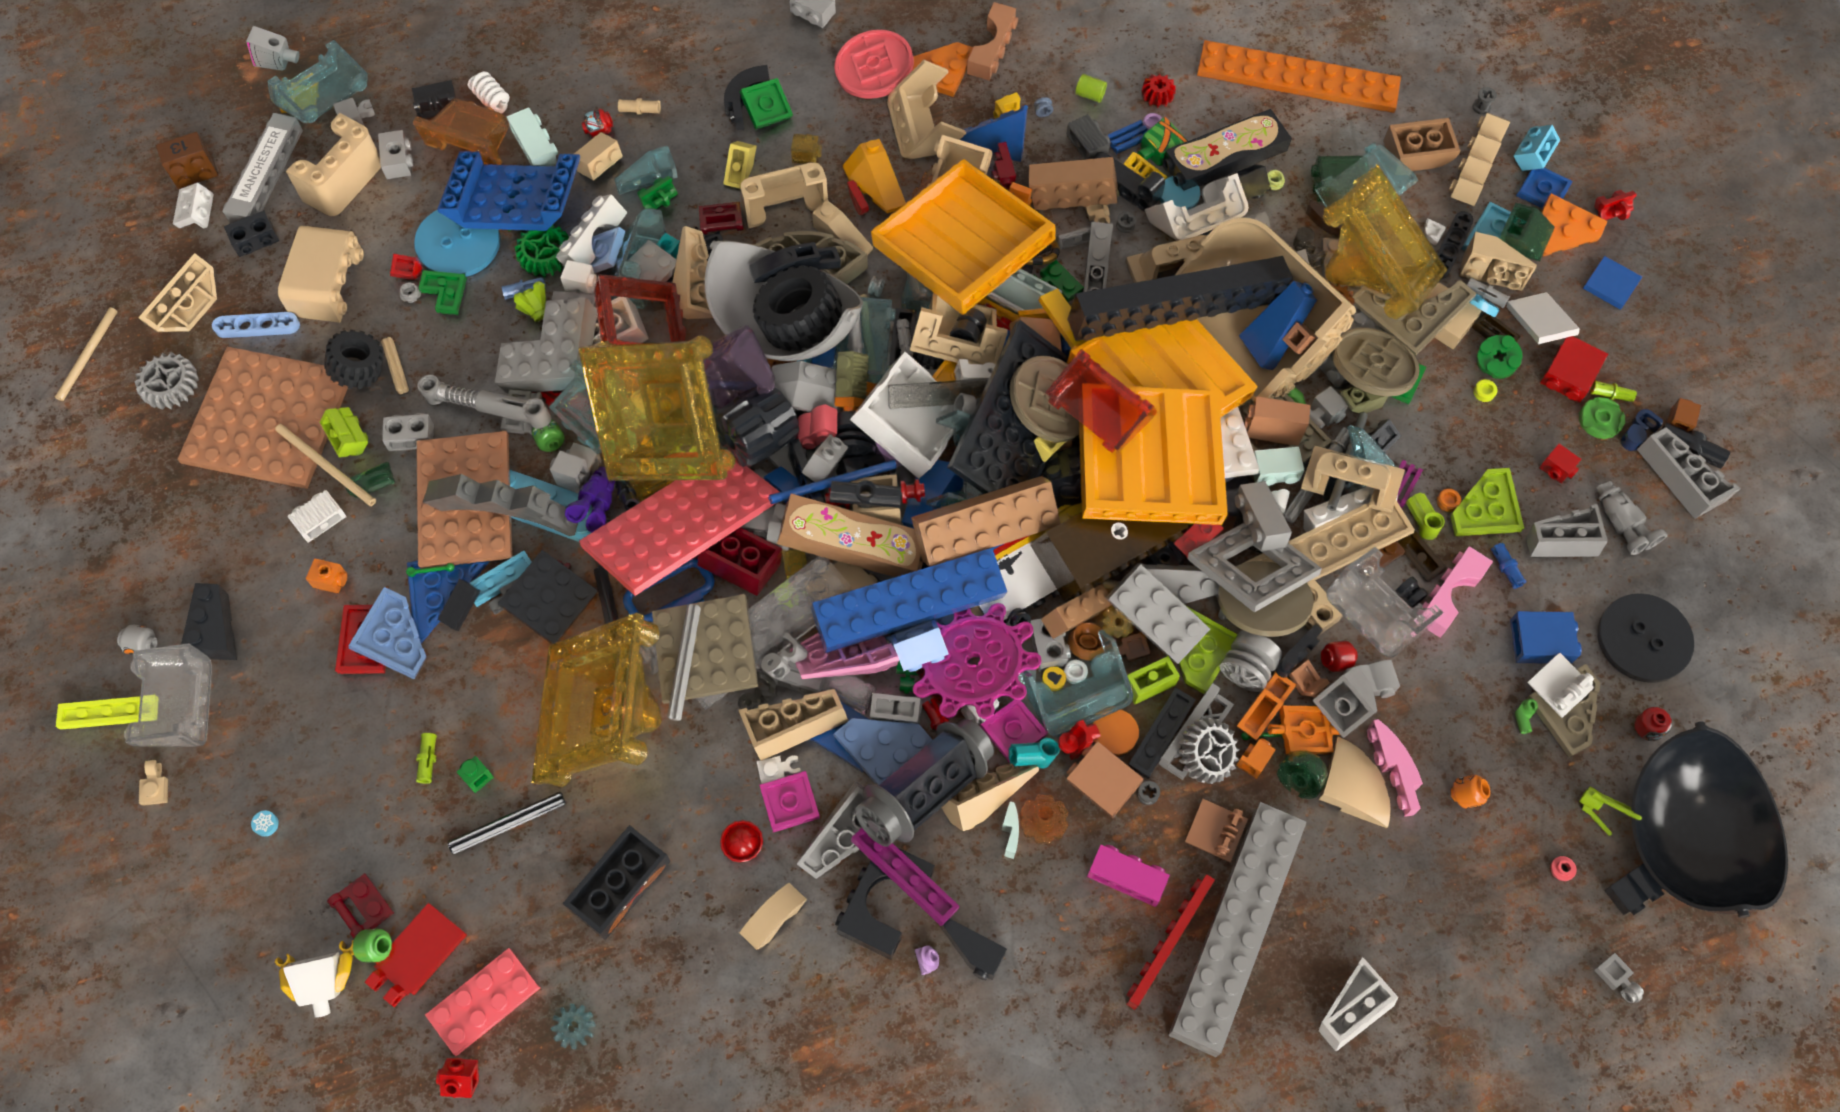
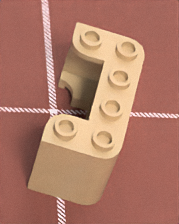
M341 113L333 119L331 128L336 135L342 138L321 161L314 165L306 160H298L286 171L302 202L328 216L339 215L381 168L380 155L368 129Z
M299 226L278 287L279 299L287 312L294 313L298 318L341 322L342 316L345 315L347 310V304L340 294L341 287L346 282L347 269L351 264L358 265L364 257V251L352 231Z

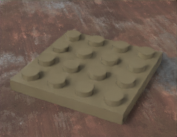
M742 594L693 603L699 605L701 610L685 700L758 687L746 595ZM687 605L652 611L661 697L664 704L670 703Z

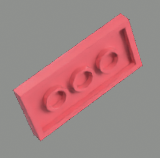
M508 948L425 1014V1016L453 1055L458 1056L537 992L540 987L513 951Z

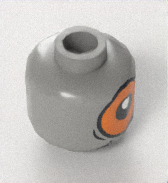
M131 624L120 631L117 643L123 653L145 657L155 650L157 638H155V633L151 628Z

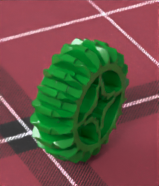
M554 225L547 231L527 230V233H521V239H517V246H515L516 259L522 269H525L528 274L533 273L536 277L542 274L545 278L546 274L549 273L554 276L555 271L561 273V267L565 266L556 258L560 249L553 242L561 246L563 242L569 239V236L560 226L555 228ZM529 253L533 254V256H535V259L530 257Z

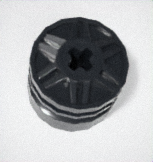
M854 410L837 413V435L835 437L848 446L838 464L845 458L876 455V442L850 420L856 412Z

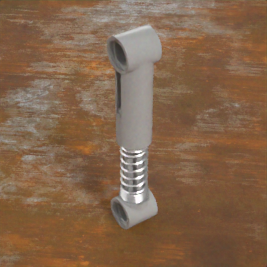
M425 375L417 384L418 390L431 405H437L443 401L475 408L478 412L527 422L536 429L549 425L552 419L544 402L539 398L526 400L486 390L476 392L475 390L451 387L444 382H440L435 375Z

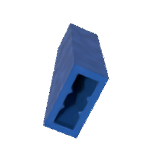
M1293 281L1239 335L1261 368L1269 370L1276 368L1289 347L1282 339L1296 322L1304 323L1315 305L1317 299L1312 294L1314 290L1309 284Z
M937 460L920 478L916 477V479H919V484L924 483L925 497H921V502H917L915 498L909 499L902 519L904 526L914 529L911 517L953 503L966 481L947 468L950 462Z

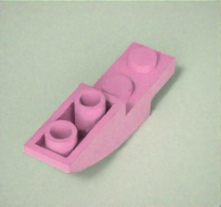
M1379 719L1373 720L1367 729V737L1374 746L1375 763L1380 766L1381 772L1391 771L1390 781L1392 786L1396 787L1398 793V807L1400 810H1403L1405 817L1412 816L1421 809L1415 792L1423 784L1419 772L1410 754L1398 737Z

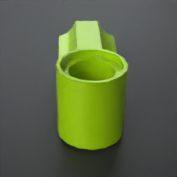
M1420 492L1407 499L1406 505L1419 525L1418 532L1420 536L1426 540H1433L1440 533L1445 520L1440 513L1435 512L1425 493L1422 494Z

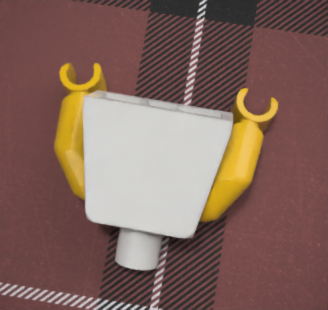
M344 940L339 943V948L343 953L339 955V952L295 962V958L287 953V961L284 964L280 957L276 958L275 964L281 968L279 970L280 989L292 1001H296L298 1006L312 1004L315 1017L330 1014L328 1000L336 998L345 988L351 972L354 940H352V945L349 949H345L346 943Z

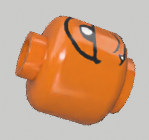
M1473 774L1460 777L1453 783L1451 797L1465 809L1481 806L1490 797V787L1488 782L1479 775Z

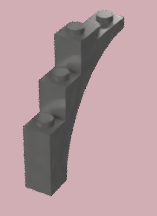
M463 474L429 481L423 503L440 511L475 510L504 514L538 523L567 536H574L578 523L570 522L565 517V506L550 499V494L533 485L514 489L499 480L478 483Z

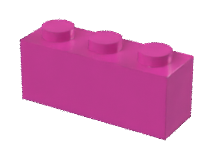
M1100 845L1087 877L1154 907L1159 903L1170 876L1165 873L1163 868L1157 865L1148 866L1142 863V860L1137 856L1121 854L1119 849L1112 845Z

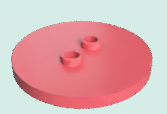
M871 30L854 36L842 46L836 56L834 69L840 86L847 93L859 98L872 99L889 95L912 72L914 58L909 43L901 35L888 30Z

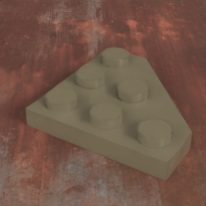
M1587 664L1576 670L1580 674H1591L1594 678L1592 681L1594 688L1563 718L1537 692L1530 694L1526 698L1537 701L1538 708L1536 713L1569 758L1592 745V728L1596 718L1597 693L1600 690V682Z

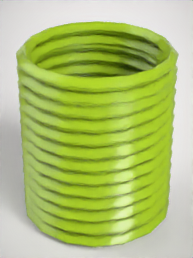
M1082 74L1077 83L1075 94L1100 103L1105 94L1107 82Z

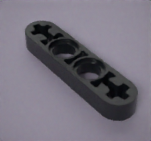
M1461 211L1455 215L1430 268L1431 275L1436 279H1445L1449 275L1473 224L1474 219L1470 213ZM1461 220L1465 221L1462 228L1458 227ZM1457 234L1461 240H1453L1450 235ZM1448 249L1452 251L1454 255L1447 256L1443 253V250ZM1442 262L1446 263L1443 268V271L1439 270V266Z

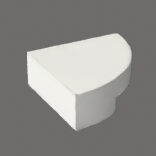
M1427 218L1424 224V234L1427 240L1436 246L1446 227Z

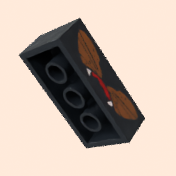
M629 825L562 904L606 940L671 861L665 852Z

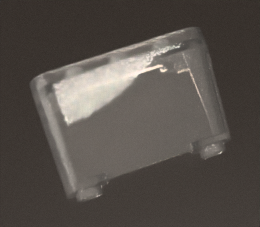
M189 643L134 651L131 670L138 678L142 679L138 722L129 723L125 729V743L141 747H198L205 745L208 731L212 665L209 657Z

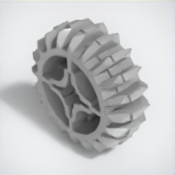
M171 352L167 356L162 353L159 358L153 355L152 361L145 360L146 366L139 367L141 373L136 374L138 380L135 381L137 393L145 403L154 408L158 407L163 410L167 406V408L172 410L174 404L180 406L181 401L188 402L187 397L194 395L192 389L198 388L196 382L199 379L196 368L180 354L176 356Z
M1204 718L1194 721V724L1187 725L1188 731L1182 732L1184 740L1178 741L1182 745V749L1177 752L1182 754L1179 762L1185 764L1183 770L1189 772V777L1201 783L1213 784L1224 781V777L1231 776L1230 770L1236 769L1233 764L1234 761L1240 760L1236 757V752L1240 751V749L1235 747L1239 740L1232 738L1235 731L1228 730V724L1222 723L1219 719Z

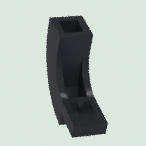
M767 65L751 67L740 72L726 87L724 93L726 116L730 115L731 123L736 124V131L744 130L742 115L744 102L740 95V90L769 81Z

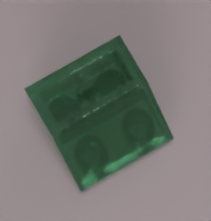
M1515 203L1500 239L1526 258L1540 261L1555 226L1537 208Z

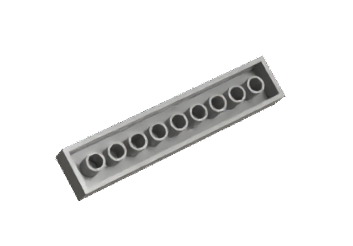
M1262 802L1254 810L1168 1036L1211 1056L1217 1057L1221 1054L1307 823L1306 821Z

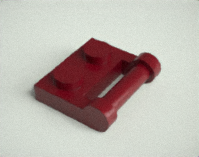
M740 202L699 206L700 230L703 235H707L708 232L733 229L743 231Z
M365 873L340 892L330 896L327 900L330 907L336 909L351 930L350 935L353 939H355L360 931L374 929L394 914V911ZM349 897L365 918L366 922L359 925L344 904V901Z

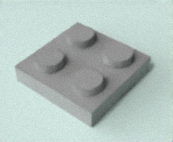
M648 240L620 267V270L625 276L653 295L674 274L677 259Z

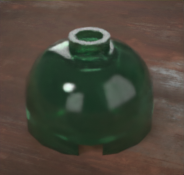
M1298 750L1288 754L1277 770V775L1282 785L1289 792H1291L1292 787L1300 793L1298 797L1303 799L1316 798L1325 787L1328 778V770L1325 763L1319 756L1307 750Z

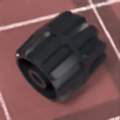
M767 383L736 397L713 416V427L715 432L719 434V442L723 447H727L729 450L728 455L732 459L736 458L738 464L742 467H751L772 456L799 434V422L791 404L781 391Z

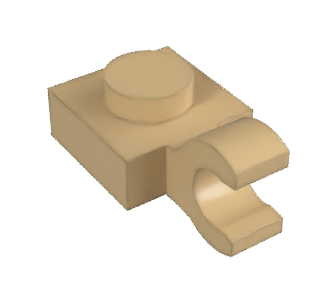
M156 760L145 761L147 779H141L139 782V804L143 806L167 803L168 779L161 777L162 764L156 763Z

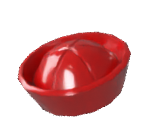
M745 820L734 821L728 825L722 832L720 839L721 850L724 855L736 862L750 861L758 855L763 844L762 833L758 826Z

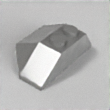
M804 361L772 366L770 385L781 391L792 408L811 412L815 407L826 404L837 409V413L843 412V408L835 407L836 369Z

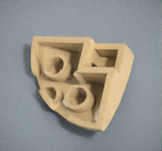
M1337 737L1333 748L1334 752L1331 754L1323 780L1324 784L1319 800L1340 807V811L1388 828L1390 798L1382 774L1361 749L1349 741Z

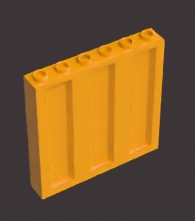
M963 159L958 164L953 165L944 175L938 177L927 188H924L912 200L907 201L903 207L892 213L884 222L877 225L871 231V236L875 248L964 315L1056 239L1054 223Z
M1197 319L1193 321H1179L1172 325H1158L1151 329H1137L1131 333H1116L1110 337H1095L1082 345H1075L1070 350L1067 364L1077 371L1086 384L1095 383L1108 386L1117 384L1128 387L1139 385L1149 388L1164 387L1169 389L1187 388L1189 390L1209 389L1211 391H1218L1220 418L1250 400L1258 387Z
M1095 383L1081 385L1078 395L1083 519L1223 524L1228 512L1218 391H1211L1209 389L1189 390L1187 388H1149L1139 385L1128 387L1112 384L1108 386Z

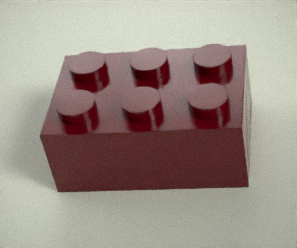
M740 527L698 554V566L758 596L781 565L782 548Z

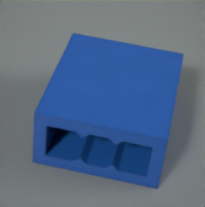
M1517 611L1510 619L1516 663L1548 664L1558 653H1561L1572 664L1581 655L1582 647L1577 639L1578 623L1574 620L1573 612Z

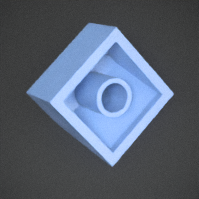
M935 619L891 635L903 671H916L922 668V664L929 661L937 663L942 661L945 655H948Z

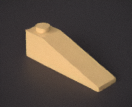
M687 226L682 228L671 288V315L686 319L713 318L705 293V272L707 258L709 257L702 231Z

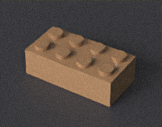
M1113 157L1029 165V188L1032 189L1031 197L1034 209L1047 210L1117 203V178Z

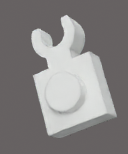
M780 756L756 761L761 784L784 778V774L794 775L801 772L800 768L792 769L790 767L792 763L798 762L797 756H790L785 762H781Z

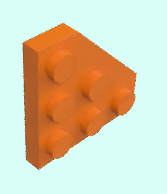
M955 42L913 56V70L923 60L948 69L949 73L936 84L937 92L954 97L967 71L968 59L974 47Z
M1551 193L1547 197L1525 248L1544 257L1551 255L1553 252L1565 251L1585 243H1593L1600 239L1608 221Z

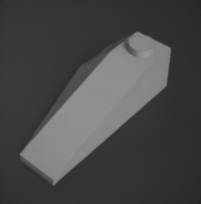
M857 781L854 782L796 863L814 878H818L848 855L859 850L851 842L852 836L862 828L856 817L855 809L864 801V787Z

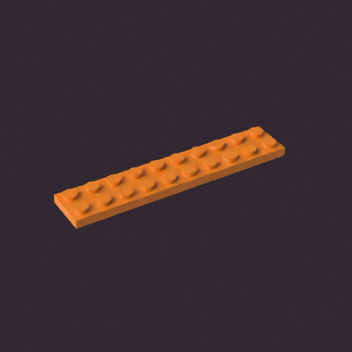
M1204 40L1197 76L1391 113H1395L1401 80L1400 76Z

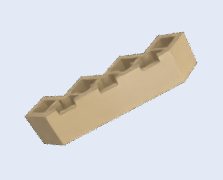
M1488 112L1485 116H1480L1476 125L1479 128L1476 137H1471L1467 146L1470 149L1467 158L1462 159L1458 167L1461 170L1458 180L1454 179L1449 188V191L1452 192L1451 198L1475 206L1483 189V184L1493 165L1494 158L1500 148L1501 141L1510 124L1509 120Z

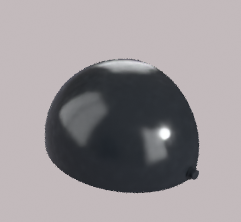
M1704 721L1696 722L1693 729L1671 737L1658 747L1642 768L1634 788L1631 811L1640 815L1642 819L1637 820L1631 817L1633 836L1645 867L1655 881L1671 896L1691 907L1706 912L1738 914L1739 918L1750 917V912L1764 910L1773 906L1784 891L1788 874V850L1784 827L1773 795L1761 772L1749 755L1728 735L1710 728Z

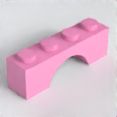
M1470 546L1464 553L1460 551L1452 562L1455 564L1453 570L1448 568L1441 577V580L1444 581L1442 586L1436 585L1429 596L1433 598L1431 602L1427 603L1425 601L1417 612L1421 615L1417 623L1440 638L1459 613L1451 599L1452 589L1463 585L1475 587L1493 563L1492 560Z

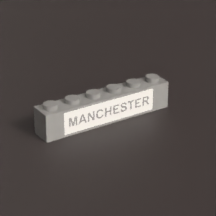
M273 113L271 119L267 122L262 136L258 139L257 146L250 154L245 169L242 170L237 184L232 189L229 200L224 204L223 213L230 224L263 211L303 132L297 118Z

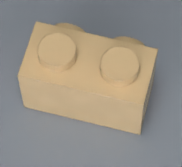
M602 132L574 153L580 154L581 157L577 172L592 180H595L623 157L617 140Z

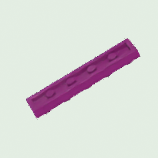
M863 828L852 836L851 842L940 926L959 909L960 906L893 843L889 846H882L875 842Z

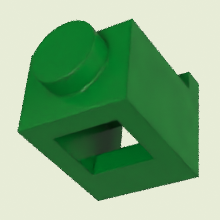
M476 756L464 761L457 771V774L474 793L478 792L494 778Z

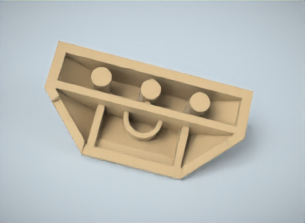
M194 253L139 316V319L156 332H189L217 300L213 267Z

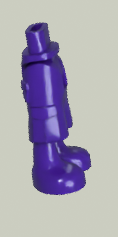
M599 467L598 470L594 471L587 483L581 487L578 493V500L566 507L565 517L568 521L573 523L581 522L586 517L591 505L593 510L586 520V529L592 533L607 523L604 512L609 510L612 503V493L615 484L614 472L605 467Z

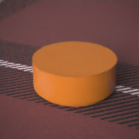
M1444 489L1437 497L1438 507L1445 512H1453L1461 503V496L1454 489Z

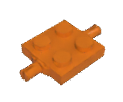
M1283 705L1279 709L1281 724L1268 725L1269 734H1282L1286 754L1330 755L1334 752L1332 737L1333 735H1340L1317 706Z

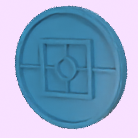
M436 210L427 216L418 227L414 240L415 251L422 265L429 271L465 274L468 277L482 271L494 260L500 247L499 229L464 228Z

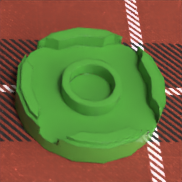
M1597 397L1583 405L1579 412V421L1582 428L1588 434L1595 438L1607 439L1614 437L1622 430L1625 424V414L1621 412L1620 406L1609 398Z

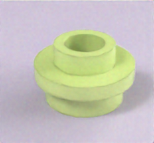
M1272 170L1267 173L1271 190L1281 189L1285 183L1282 172Z

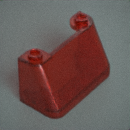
M1081 349L1045 392L1050 397L1048 402L1057 410L1062 407L1104 441L1101 445L1111 453L1115 450L1120 452L1158 412L1146 399L1142 400L1138 394L1136 395L1108 373L1100 364L1091 359L1089 354Z

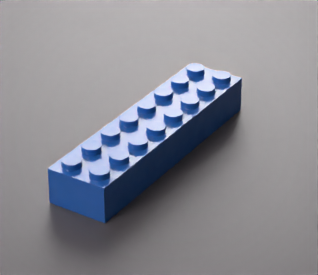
M990 548L813 602L811 612L824 651L828 653L1002 599L1008 591L993 549Z

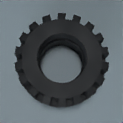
M350 329V332L343 330L340 334L336 333L333 335V338L328 340L324 360L326 374L331 376L333 382L337 381L338 385L342 387L344 385L348 386L349 389H353V387L362 389L364 385L369 387L372 382L375 383L378 377H380L384 356L383 347L379 346L380 342L377 339L373 340L374 336L371 334L366 335L364 331L355 332V330ZM347 358H357L361 361H352Z

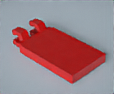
M428 903L392 943L389 956L383 961L375 962L374 968L377 970L373 971L364 983L377 992L389 979L395 986L390 988L383 999L395 1008L406 995L410 993L415 995L467 934Z

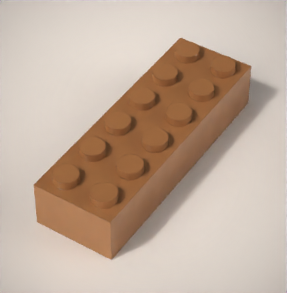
M1043 476L911 517L922 561L929 567L1045 531L1061 524L1051 481Z

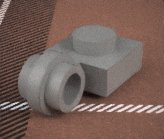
M1616 953L1594 970L1612 990L1621 985V995L1627 1002L1637 1003L1642 999L1644 991L1641 986L1636 982L1630 983L1628 980L1634 972Z

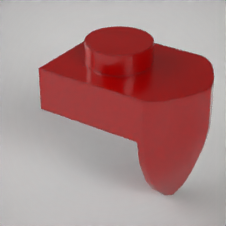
M393 253L390 276L415 280L421 275L422 264L417 256L410 257Z

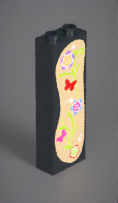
M1268 109L1167 149L1163 159V167L1173 176L1175 185L1180 186L1185 191L1286 152L1292 137L1274 112Z

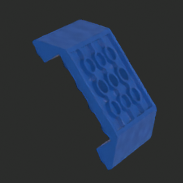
M459 151L437 210L464 228L547 231L563 214L581 158L580 154H559L556 166L484 165L480 152Z

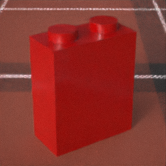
M1574 336L1566 337L1540 383L1580 403L1589 392L1608 353Z

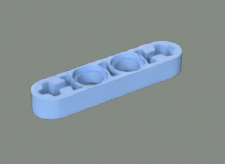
M292 312L230 315L217 317L212 323V328L220 338L283 335L298 331L300 322ZM265 321H272L270 327L262 328V324ZM244 322H250L251 324L247 329H240Z

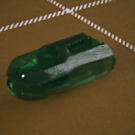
M384 462L350 478L369 494L396 483L390 470L389 462ZM346 488L349 495L358 498V496Z

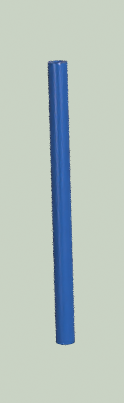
M895 460L775 493L768 496L769 502L774 504L788 500L790 494L802 496L831 487L832 481L851 482L896 469L897 465Z

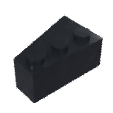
M195 583L180 649L192 659L237 660L233 642L235 638L231 627L232 616L229 595L219 584Z

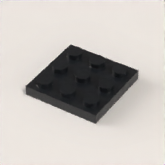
M541 550L500 599L498 605L555 646L596 596L598 590L544 550Z

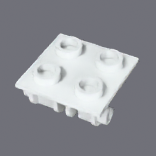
M1558 653L1527 682L1561 718L1594 688L1592 686L1593 676L1589 673L1580 674L1561 653Z

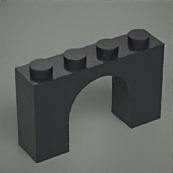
M898 848L931 879L935 865ZM870 861L868 867H863L857 879L860 883L856 890L852 889L846 900V903L849 905L845 913L840 912L835 925L838 926V935L892 960L902 939V932L876 920L869 913L866 906L867 896L871 889L882 881L892 879L873 861Z

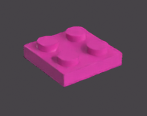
M1013 700L981 724L982 730L1009 763L1008 755L1011 744L1038 743L1048 735V732L1021 700Z
M806 771L759 785L773 833L820 818Z

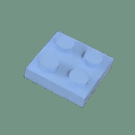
M617 227L592 237V249L595 259L590 265H592L594 273L612 268L617 263V255L623 245L625 230Z

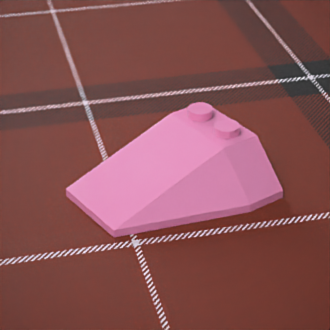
M819 633L800 643L806 648L808 655L806 659L795 664L801 678L808 679L877 673L897 666L899 657L892 643L888 644L883 636L825 653Z

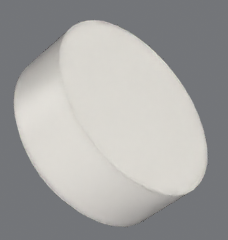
M1080 660L1069 661L1064 669L1066 680L1075 685L1083 683L1088 674L1086 664Z

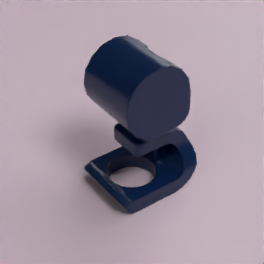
M1648 409L1639 411L1632 419V426L1622 436L1621 445L1629 451L1637 450L1647 438V429L1649 428L1651 431L1656 432L1661 427L1663 420ZM1647 417L1653 419L1656 425L1650 423Z

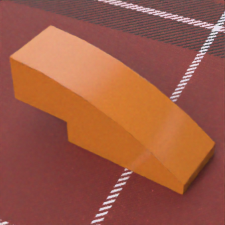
M1275 672L1267 682L1264 690L1258 694L1237 727L1254 740H1257L1284 704V701L1296 684L1287 677H1280Z

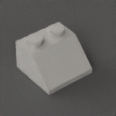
M1357 666L1342 675L1312 700L1343 738L1377 712L1373 686Z

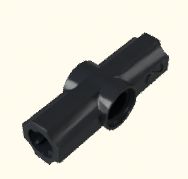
M1667 422L1662 427V429H1669L1689 446L1690 452L1698 456L1701 455L1707 463L1721 469L1731 453L1729 450L1707 441V436L1702 432L1694 430L1687 432Z
M868 480L859 483L831 482L830 502L857 504L864 509L872 506L900 508V486L875 485ZM862 492H869L871 496L863 497L860 494Z

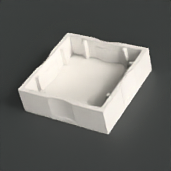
M906 352L891 365L850 419L917 478H920L932 468L946 448L950 437L962 425V423L955 422L952 419V409L957 397L950 390L940 385L926 369Z

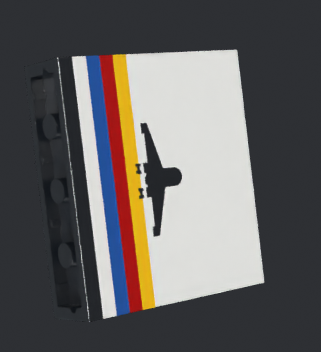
M1039 533L992 547L1008 592L1002 599L979 605L978 607L983 615L988 612L991 605L1001 603L1006 607V615L1003 621L1007 623L1008 615L1012 610L1021 608L1026 612V609L1031 606L1036 609L1046 603L1045 598L1050 595L1053 598L1060 595L1030 546L1040 537Z

